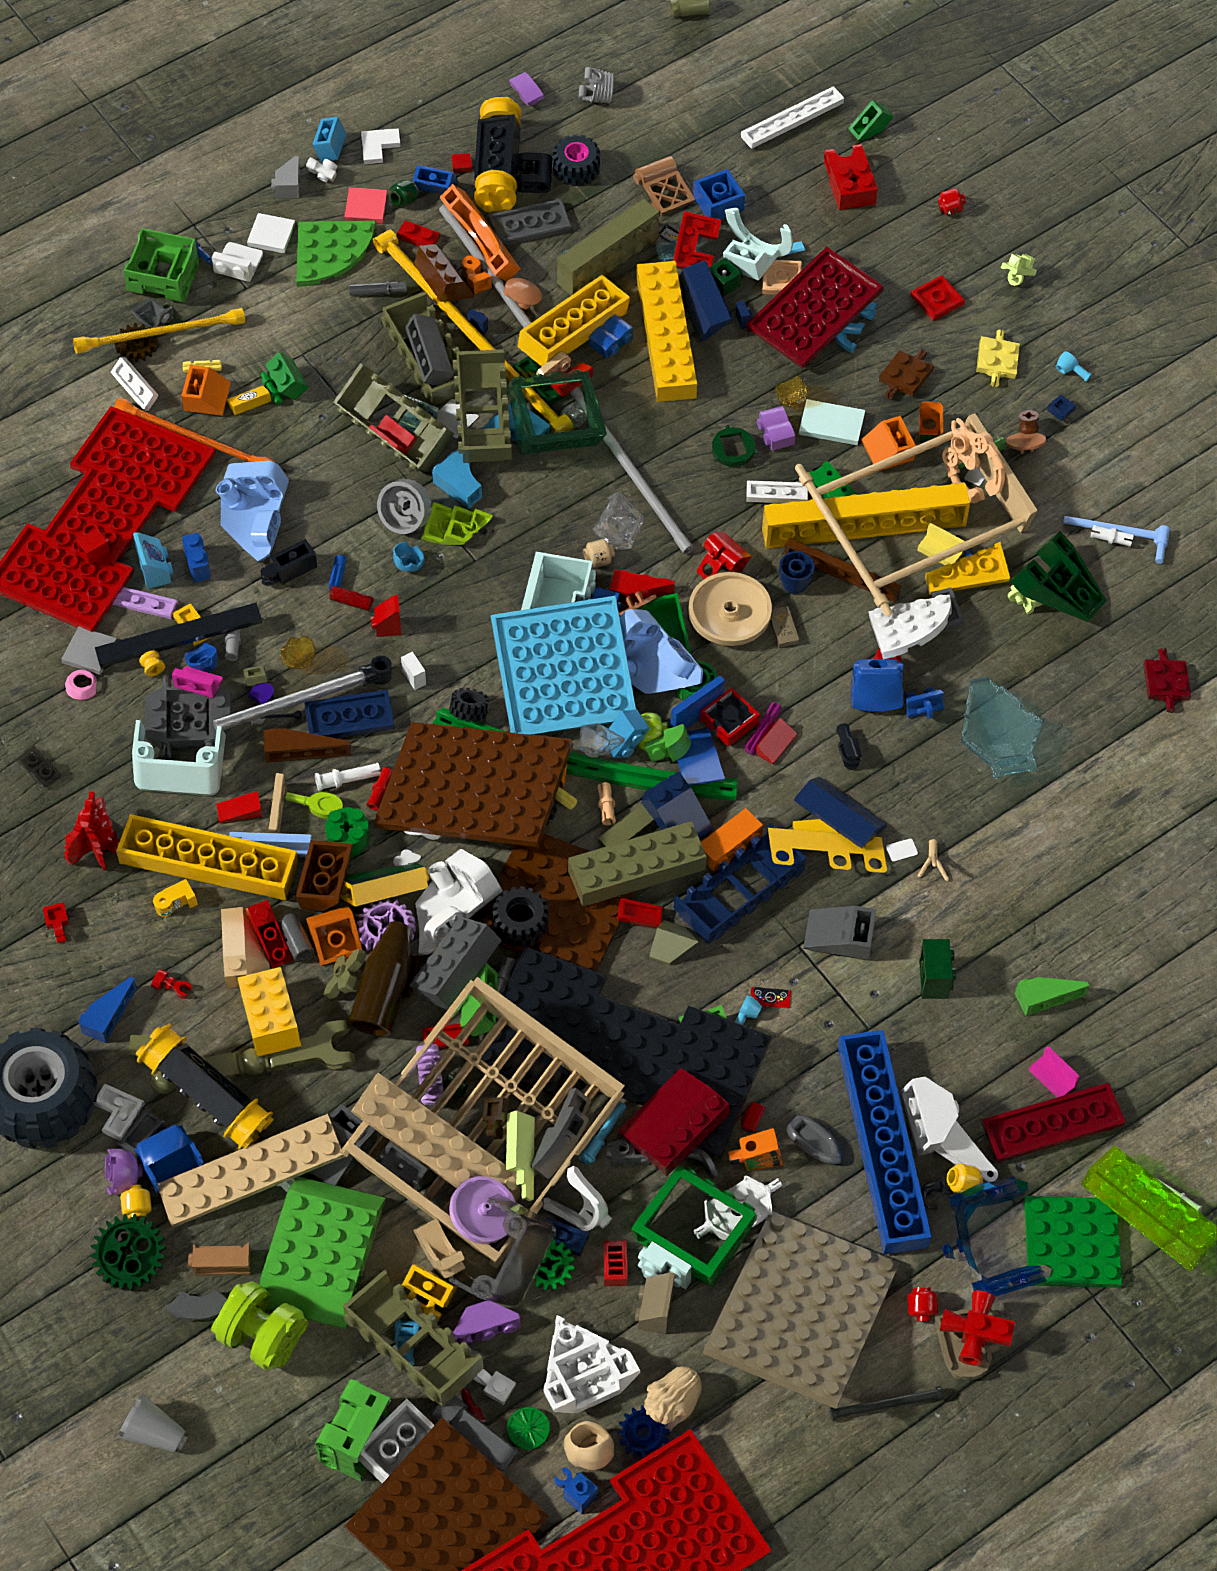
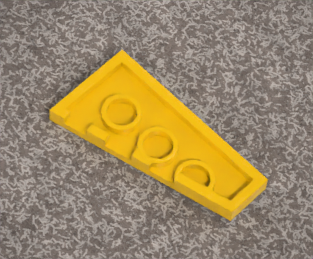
M998 542L990 548H984L977 551L976 554L969 557L965 556L955 563H949L926 573L925 579L929 594L932 595L933 592L952 587L953 591L1009 582L1010 575L1001 542Z

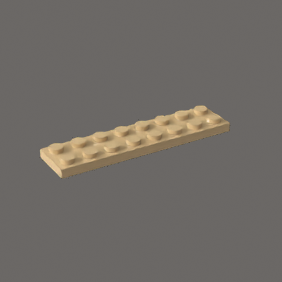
M380 1073L375 1075L351 1110L353 1114L455 1188H458L464 1181L470 1178L485 1176L493 1178L506 1186L514 1200L522 1189L521 1186L516 1185L517 1173L515 1171L506 1170L504 1163Z
M326 1114L250 1145L246 1149L243 1148L158 1183L159 1192L170 1224L174 1228L345 1156L340 1153L342 1148L330 1116Z

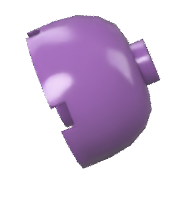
M108 1149L109 1155L105 1157V1179L108 1178L111 1181V1187H107L109 1195H119L129 1190L131 1185L137 1184L138 1177H142V1164H137L136 1157L130 1151L125 1149Z

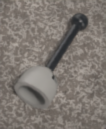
M297 710L294 713L270 714L252 720L251 725H260L264 723L266 718L295 717L299 719L302 717V712Z

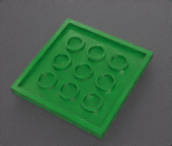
M1024 1196L1028 1286L1121 1288L1122 1276L1117 1198Z

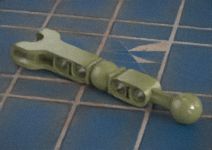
M346 1020L324 1023L314 1036L301 1038V1046L259 1057L256 1055L255 1048H249L242 1054L238 1051L204 1058L229 1081L245 1077V1074L257 1076L266 1069L267 1072L320 1063L326 1068L335 1071L351 1067L356 1063V1056L352 1052H338L332 1046L336 1038L344 1036L349 1032L350 1026ZM162 1071L154 1076L151 1074L150 1084L156 1092L168 1094L177 1087L173 1081L169 1082L162 1077Z

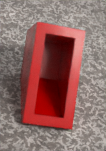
M393 595L374 608L375 617H371L372 629H376L377 637L402 635L398 595Z

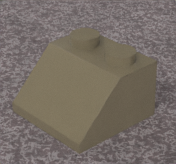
M675 1273L646 1277L645 1285L640 1286L639 1299H642V1305L636 1308L635 1321H639L638 1330L666 1334L674 1291Z

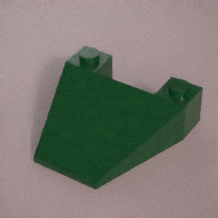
M1059 531L1036 552L1050 568L1045 572L1033 559L1018 571L1010 582L1024 597L1088 622L1107 600L1074 545Z

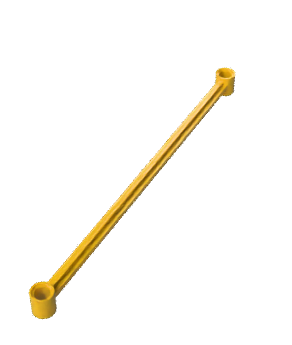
M391 229L373 238L377 251L381 254L387 251L480 351L496 350L450 301L440 302L412 260L397 246L399 244L398 238ZM505 360L506 378L548 422L551 436L557 440L572 431L574 426L571 419L566 414L559 417Z

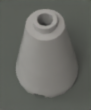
M140 1394L136 1399L135 1407L132 1406L117 1437L175 1453L176 1449L182 1450L188 1438L184 1436L186 1431L146 1396Z

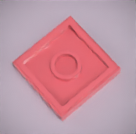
M349 187L345 221H375V223L383 224L387 190Z

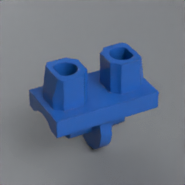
M930 687L923 691L924 694L907 693L905 695L907 717L912 718L925 714L928 719L933 718V712L944 709L943 691Z

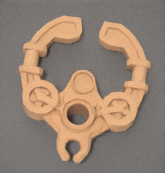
M957 418L956 421L953 420L951 428L954 437L951 440L950 447L946 448L942 454L948 477L951 478L952 483L961 484L958 473H960L958 465L963 462L969 470L978 468L980 465L978 453H986L988 459L992 458L995 467L992 468L994 479L987 482L985 489L990 496L1000 493L1005 483L1006 465L1002 463L999 455L1001 453L993 443L992 436L986 431L980 433L969 431L960 418ZM956 422L961 426L960 431L956 428ZM967 487L971 503L975 504L985 499L982 488L975 487L969 489Z

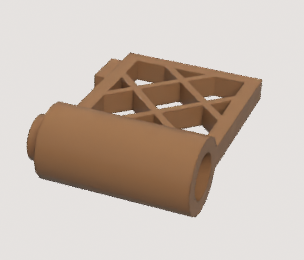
M671 156L635 170L633 177L636 184L645 188L653 202L651 205L659 211L661 216L695 203L694 196L679 174L676 163ZM676 178L679 184L678 187L667 183L669 180ZM651 187H662L661 194L653 192ZM665 189L675 191L674 198L663 195ZM678 193L686 195L688 199L682 201L676 199ZM661 199L672 202L671 206L663 209L660 204Z

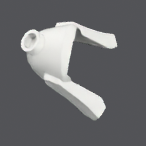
M572 1166L568 1168V1181L581 1193L584 1200L583 1209L578 1214L548 1197L543 1198V1209L562 1217L584 1231H589L598 1225L604 1229L612 1220L608 1215V1207L605 1200L577 1167Z

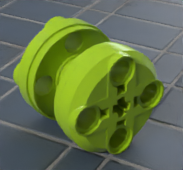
M255 1281L242 1285L237 1284L232 1289L218 1317L215 1319L211 1332L215 1333L217 1341L232 1349L241 1346L250 1336L255 1339L250 1352L251 1361L265 1371L278 1367L282 1368L289 1360L301 1335L306 1330L308 1320L304 1318L303 1311L288 1303L280 1305L271 1315L265 1313L270 1297L269 1292Z

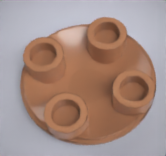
M511 278L505 284L504 295L517 302L521 308L528 309L531 305L538 304L542 299L540 289L526 279Z

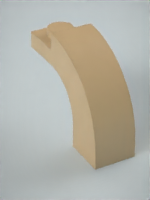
M437 1219L413 1230L427 1258L443 1279L465 1269L462 1262L465 1258L462 1252L454 1250Z

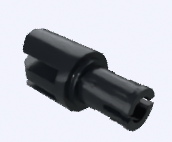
M843 723L838 725L836 729L840 739L838 749L844 766L849 770H854L859 766L863 755L858 740L851 735L849 725Z

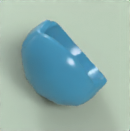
M401 542L393 549V561L399 570L415 572L424 564V553L417 545L411 547L408 545V542Z

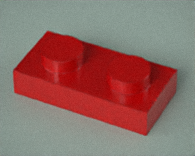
M405 220L397 232V238L416 246L436 244L440 238V233Z

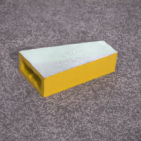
M413 863L346 875L340 898L353 906H359L428 888L429 874L425 866Z

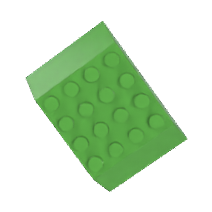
M296 1177L288 1189L260 1278V1285L270 1294L266 1310L275 1311L283 1303H288L303 1311L304 1318L307 1320L347 1330L348 1324L344 1319L343 1305L358 1293L386 1198Z

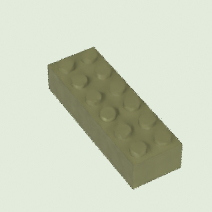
M642 199L557 258V284L572 296L599 276L613 271L616 266L626 262L629 257L640 252L649 243L656 241L659 235V211L645 199Z
M690 821L568 858V872L582 907L706 870L707 856L694 825Z

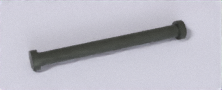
M937 1386L934 1390L837 1409L829 1407L831 1420L837 1421L839 1417L933 1399L941 1401L944 1400L942 1387Z

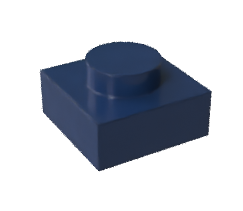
M744 301L736 302L735 315L741 329L747 328L746 324L752 319V313L750 308L746 307Z
M471 309L467 313L468 321L484 335L488 331V317L481 312Z
M1059 395L1048 405L1047 411L1060 421H1063L1075 411L1076 405L1064 396Z

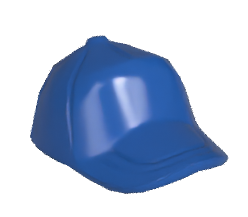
M206 642L184 653L186 663L191 668L212 673L217 666V650Z

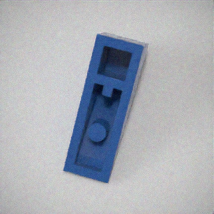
M129 977L92 1003L87 1011L81 1014L79 1025L82 1034L104 1043L107 1042L137 989L135 978Z

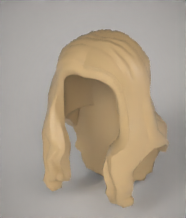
M676 1367L662 1379L649 1384L647 1387L648 1395L644 1401L645 1404L639 1409V1413L643 1416L650 1415L653 1420L662 1423L665 1427L663 1433L669 1434L677 1424L691 1415L702 1391L701 1379L697 1372L689 1367Z

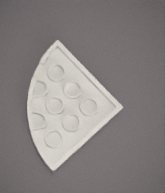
M938 595L935 598L918 599L911 603L896 604L890 607L893 612L890 617L885 616L881 608L868 611L882 657L887 659L907 653L908 648L916 644L922 646L937 636L948 623L947 619L952 613L950 595Z

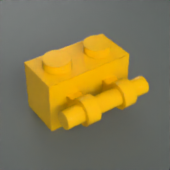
M412 1264L402 1286L411 1290L409 1295L405 1294L410 1301L414 1298L417 1299L418 1294L429 1300L427 1305L420 1302L421 1311L426 1315L433 1313L437 1318V1322L440 1320L442 1313L435 1310L436 1305L448 1307L458 1288L457 1285L418 1264Z

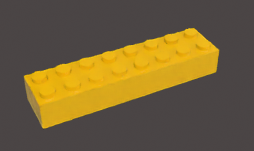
M676 262L637 264L636 280L657 402L696 399L697 380Z
M132 814L129 815L116 850L119 864L285 901L299 864L297 851Z

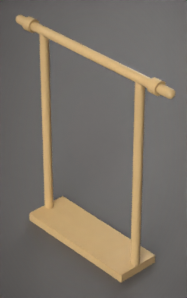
M975 413L968 416L965 425L969 431L974 433L986 431ZM952 431L818 488L813 484V478L810 473L806 472L801 464H797L795 470L799 475V481L803 486H806L875 598V604L878 608H881L885 616L890 617L893 612L888 605L889 601L885 594H881L878 588L1015 528L1020 533L1028 530L1038 510L1002 454L999 455L1002 463L1006 465L1005 483L1002 491L997 493L996 496L1012 521L876 581H873L821 495L950 441L954 437ZM978 453L980 460L978 468L988 482L994 479L992 468L995 465L992 458L988 459L986 453Z

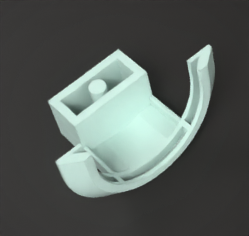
M738 208L725 210L730 228L742 243L733 240L723 252V256L739 269L742 275L760 280L777 257L784 256L791 251L793 247L791 231L788 225L784 224V229H780L782 243L777 245L768 244L759 240L747 230L741 220Z

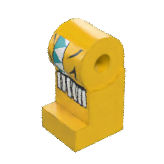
M186 879L157 893L153 898L156 913L162 917L170 916L174 910L186 904L190 908L198 905L196 896Z

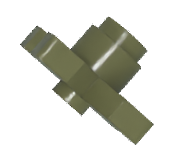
M357 949L352 952L349 958L345 955L338 957L333 967L334 977L326 985L323 995L333 999L337 997L340 991L344 993L350 991L357 992L363 974L359 968L363 964L367 953Z

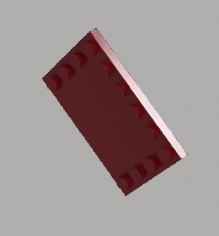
M826 247L764 306L746 326L748 330L803 369L884 289L880 283Z

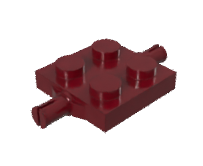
M1161 648L1158 650L1159 660L1145 659L1143 663L1148 699L1165 701L1166 711L1173 713L1176 711L1174 701L1189 700L1191 697L1186 661L1169 660L1167 649L1164 648L1163 650Z

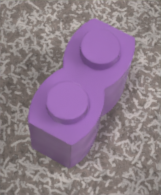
M783 406L759 412L757 425L759 430L764 432L763 438L766 446L769 445L773 451L795 445V434Z

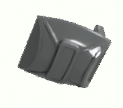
M149 297L132 308L131 312L146 327L156 328L163 327L173 320L174 308L170 306L165 309L161 304Z

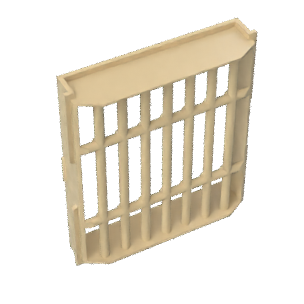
M477 977L474 982L470 980L424 1040L425 1046L422 1050L417 1051L401 1072L402 1076L396 1082V1086L400 1087L438 1038L449 1048L411 1096L418 1102L421 1100L455 1053L465 1058L467 1062L430 1109L436 1115L440 1113L474 1066L485 1073V1076L448 1123L455 1129L492 1080L504 1087L497 1097L508 1098L512 1093L522 1101L516 1111L525 1113L531 1107L540 1114V1117L535 1122L534 1139L547 1121L555 1125L558 1118L554 1114L555 1110L579 1078L590 1086L584 1094L590 1100L593 1099L597 1092L611 1098L585 1135L580 1136L574 1150L530 1210L526 1211L524 1209L525 1212L520 1217L522 1221L500 1251H496L488 1244L474 1243L457 1231L449 1216L451 1198L442 1210L431 1202L446 1181L438 1175L426 1193L421 1195L375 1160L389 1142V1139L384 1135L379 1138L368 1154L358 1148L356 1144L370 1127L366 1122L363 1121L340 1150V1153L345 1157L351 1154L365 1168L432 1218L437 1219L440 1224L475 1250L491 1259L489 1264L497 1269L543 1206L541 1200L543 1196L560 1179L570 1165L571 1158L581 1154L625 1093L621 1091L624 1087L622 1083ZM471 994L481 1006L458 1036L453 1039L443 1030ZM487 1011H489L498 1018V1021L472 1053L462 1044ZM507 1024L517 1033L494 1064L489 1066L481 1060V1057ZM526 1038L535 1047L512 1078L508 1080L499 1071L522 1040ZM543 1051L553 1058V1061L530 1092L526 1093L517 1085ZM560 1065H562L571 1072V1075L548 1106L545 1107L536 1101V1098ZM483 1116L467 1136L473 1142L477 1140L488 1124L482 1121ZM507 1123L503 1127V1138L494 1139L486 1149L491 1155L496 1153L507 1138ZM522 1189L515 1198V1202L521 1197Z

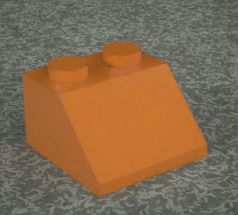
M349 906L306 918L321 966L336 962L337 958L343 955L349 958L352 952L357 949L362 950L353 913Z

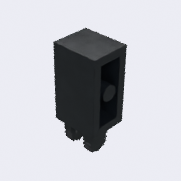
M304 539L270 556L271 564L260 570L262 584L269 587L280 582L283 585L317 568L316 553L308 541Z

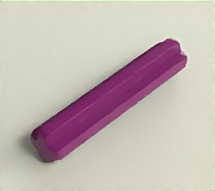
M771 703L746 744V753L750 755L756 753L757 745L770 730L781 712L780 704Z

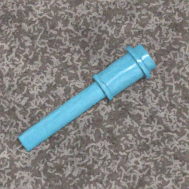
M618 1103L598 1134L594 1135L579 1156V1160L582 1163L590 1165L596 1161V1155L602 1146L605 1145V1138L625 1111V1104Z

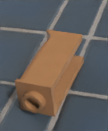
M248 1242L243 1247L199 1246V1248H196L193 1245V1253L188 1255V1267H192L194 1276L250 1275V1243Z

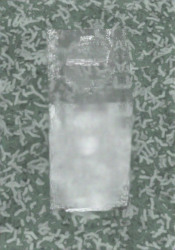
M599 723L582 725L578 749L590 758H597L616 749L624 743L625 738Z

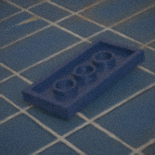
M388 689L304 703L308 729L311 734L340 738L394 729Z

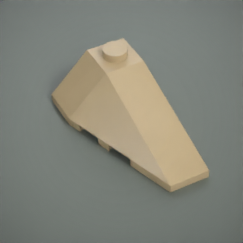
M244 908L221 909L227 989L239 988L237 977L270 970V963Z

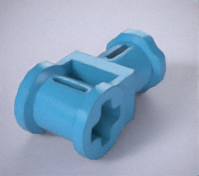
M400 1319L395 1323V1345L397 1350L420 1330V1326L416 1322ZM417 1345L403 1356L411 1365L415 1364L413 1352Z

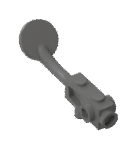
M612 1141L611 1145H607V1159H611L612 1163H651L628 1141ZM695 1148L687 1156L698 1159L711 1178L718 1176L712 1160L703 1149Z

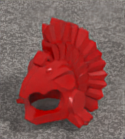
M89 791L88 799L85 800L84 808L78 814L73 831L65 836L66 846L63 848L66 849V852L63 854H65L64 858L67 859L70 865L76 864L85 854L92 851L99 865L105 871L106 864L102 851L108 850L117 854L116 850L120 839H117V833L113 830L104 798L98 797L95 800V792Z

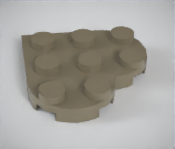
M972 1308L952 1312L967 1318L968 1311H972ZM992 1308L988 1313V1315L1006 1319L1003 1314L1001 1316L997 1311L992 1310ZM943 1313L934 1315L944 1362L955 1379L974 1380L985 1375L992 1360L991 1353L999 1351L1005 1345L986 1341L985 1347H982V1364L979 1366L964 1364L958 1359L965 1344L961 1342L963 1332L939 1331Z

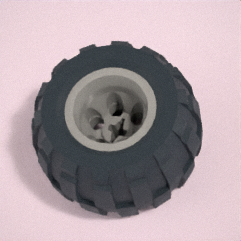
M30 1028L28 1032L19 1033L17 1031L8 1035V1040L2 1044L0 1043V1135L10 1142L14 1143L17 1141L20 1146L32 1149L42 1145L46 1149L58 1146V1142L64 1139L69 1141L79 1133L80 1126L86 1125L94 1110L93 1102L97 1100L98 1083L88 1054L77 1042H73L67 1035L55 1030L46 1032L42 1028ZM46 1076L50 1077L49 1080H43ZM32 1078L34 1079V1081H32L31 1083L27 1082ZM23 1092L27 1093L25 1096L21 1095Z

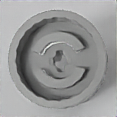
M401 479L386 485L381 490L377 500V510L382 523L389 530L398 534H408L420 529L428 522L431 515L430 496L426 489L414 480ZM398 509H399V511H400L402 514H404V515H410V516H402V515L398 512Z

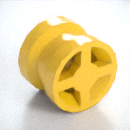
M148 651L139 659L141 666L145 667L144 671L149 677L157 676L165 669V664L160 660V655L157 651Z

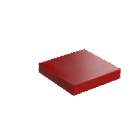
M943 275L912 290L910 296L932 321L965 304L963 297Z

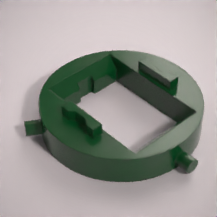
M726 425V428L719 431L713 438L712 454L714 461H718L725 466L739 467L747 464L754 454L758 455L759 451L755 450L753 437L741 428H730L729 425ZM740 435L746 454L737 457H726L720 438Z

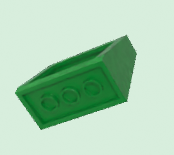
M678 1165L637 1219L631 1230L637 1242L647 1248L651 1242L656 1243L691 1265V1275L713 1288L756 1222L757 1214L754 1212L755 1208L746 1202L743 1204L735 1200L736 1197L726 1190L721 1192L715 1188L716 1184L705 1178L702 1180L696 1176L697 1173L687 1166L682 1168ZM681 1178L742 1215L740 1221L707 1265L648 1229Z

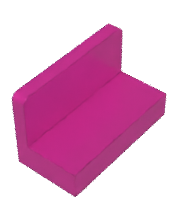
M187 666L183 670L175 668L172 673L174 687L214 698L223 681L221 676Z
M1049 1046L1044 1049L1043 1056L1029 1068V1071L1056 1097L1070 1094L1077 1088L1080 1076Z

